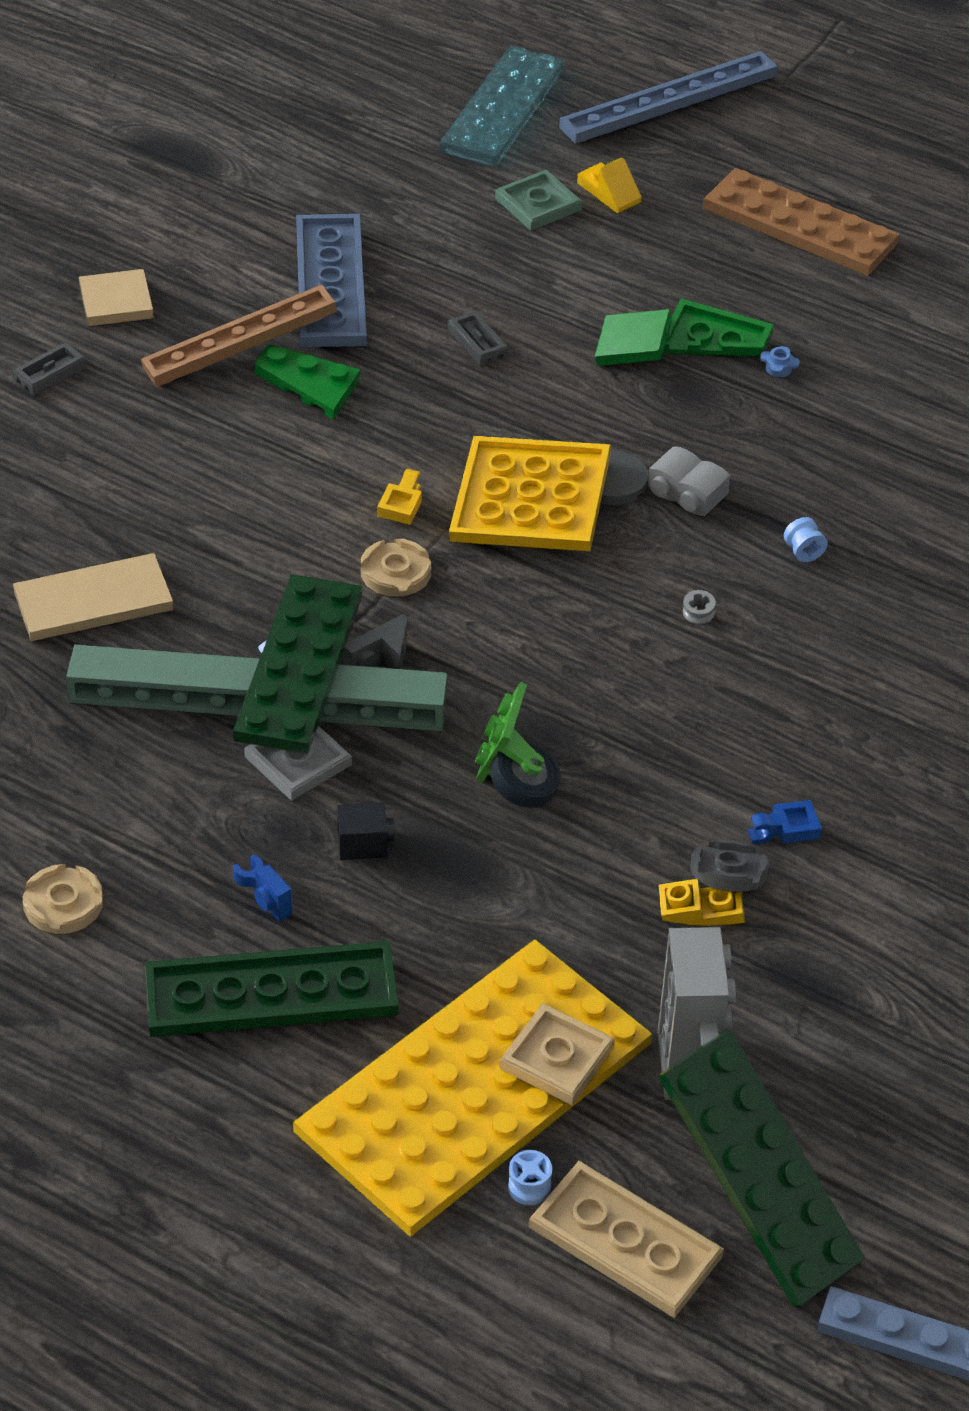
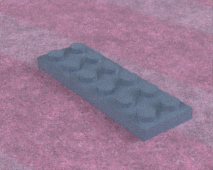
M360 214L296 215L298 291L302 293L322 284L335 300L337 307L336 313L300 327V347L367 346Z

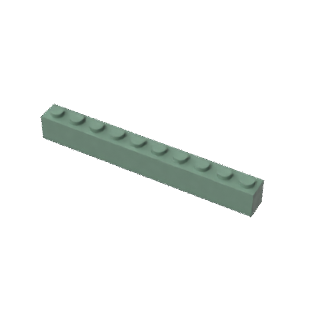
M74 645L66 676L69 703L239 716L259 658ZM339 665L320 722L443 731L447 699V673Z

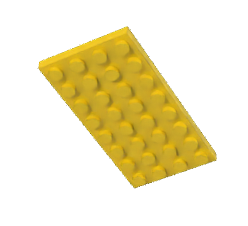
M534 939L293 1122V1131L411 1237L651 1044L652 1033ZM542 1003L615 1038L614 1049L573 1105L499 1069L501 1057Z

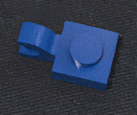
M811 800L774 804L772 814L757 813L752 815L751 821L754 828L748 829L752 844L766 843L777 835H780L782 843L820 839L822 832L821 824Z
M253 854L250 856L251 871L242 870L238 864L233 865L235 882L243 887L255 888L254 896L262 910H269L279 922L292 915V889L269 864L264 866L262 860Z

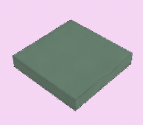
M548 170L495 189V199L530 231L582 210V201Z

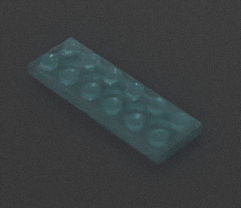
M509 46L441 139L440 152L497 167L563 72L564 60L549 54L528 51L522 47Z

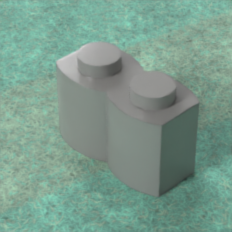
M672 447L649 468L648 488L655 495L669 501H676L684 510L699 516H705L729 494L730 474L712 462L701 461L695 454L681 447Z

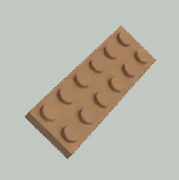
M734 168L703 201V209L866 276H869L896 247L899 240V233L891 231L884 226L876 225L854 214H849L827 203L819 202L804 196L802 193L794 192L772 181L764 180L737 168Z

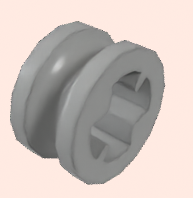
M703 590L689 592L683 600V616L688 621L696 624L710 622L715 615L716 601L714 596ZM694 605H701V609H703L704 607H705V609H704V610H697V606H696L695 608H693V606H694Z

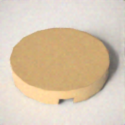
M394 539V543L386 544L385 540L376 542L367 548L361 557V578L367 587L382 595L407 596L414 594L424 588L431 578L429 554L425 548L416 542L406 539Z
M59 864L44 868L28 880L23 894V909L29 922L38 929L53 934L73 933L86 928L97 919L103 908V892L98 878L92 872L80 866H76V869L66 868L65 864Z

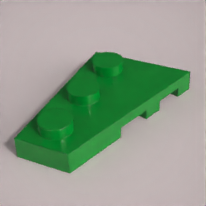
M681 298L672 315L663 353L760 356L766 350L773 335L774 324Z
M271 344L267 345L255 362L256 375L283 391L292 390L300 395L301 401L311 407L315 404L324 409L325 416L332 420L335 419L360 381V369Z

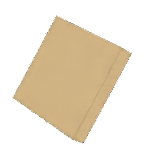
M144 269L79 277L88 326L154 318Z
M542 1003L501 1057L499 1069L573 1105L614 1049L615 1038Z

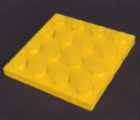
M473 436L449 529L450 542L591 551L611 456L610 444Z

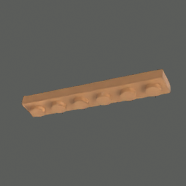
M321 284L141 359L143 369L155 387L170 383L175 379L194 371H199L206 366L230 358L235 354L261 345L283 334L293 332L295 329L322 320L337 312L336 302Z

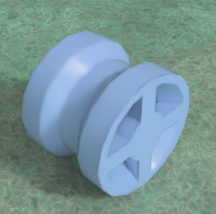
M809 517L796 519L790 523L784 532V540L789 547L793 548L794 555L801 562L816 560L825 552L828 546L827 539L822 532L818 531L815 521Z
M525 1150L512 1158L509 1167L510 1177L508 1184L511 1197L523 1205L533 1206L541 1204L551 1192L552 1164L550 1159L545 1154L536 1150ZM534 1178L537 1179L536 1182H526L528 1180L532 1181Z

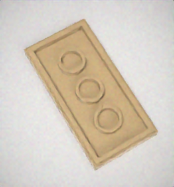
M154 553L13 583L14 593L31 641L174 610L171 594Z
M581 1161L575 1164L529 1219L530 1229L673 1318L677 1316L723 1257L724 1248Z

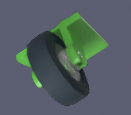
M520 682L512 695L509 693L504 695L497 714H500L499 717L492 715L486 726L484 736L489 739L488 743L484 742L475 760V763L480 765L476 780L483 783L487 775H490L495 788L505 799L521 807L536 808L543 806L552 799L559 788L561 773L557 762L551 754L536 744L526 742L514 729L527 684Z

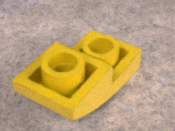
M698 879L659 885L661 917L663 921L700 926L745 923L742 892L724 891L711 887L700 888Z

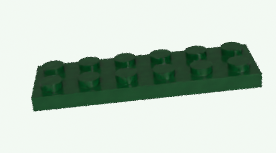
M290 575L233 729V739L235 742L309 754L362 599V586Z
M390 941L145 962L150 1037L397 1016L399 1013Z
M731 1030L722 1032L658 1075L663 1087L793 1307L803 1305L865 1259V1256Z

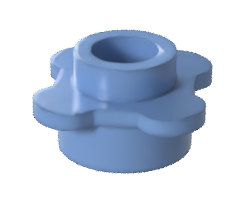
M785 346L773 348L770 352L764 351L760 355V360L766 362L765 369L767 373L774 377L788 376L792 372V368H797L800 363L799 359L793 357L790 349Z

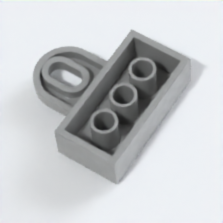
M720 927L669 928L657 1030L662 1072L722 1032L731 1030L732 1013L731 1006L728 1004H735L736 989L734 978H727L726 970L731 968V950L729 944L722 943ZM663 1087L665 1100H671L665 1088Z

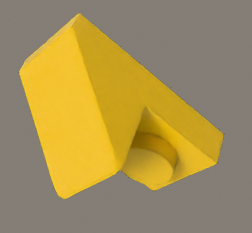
M619 158L606 165L601 162L578 173L577 184L617 214L641 203L642 197L624 158Z

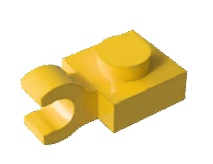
M406 469L399 485L388 484L377 506V517L411 525L422 502V491H420V484H417L420 471Z

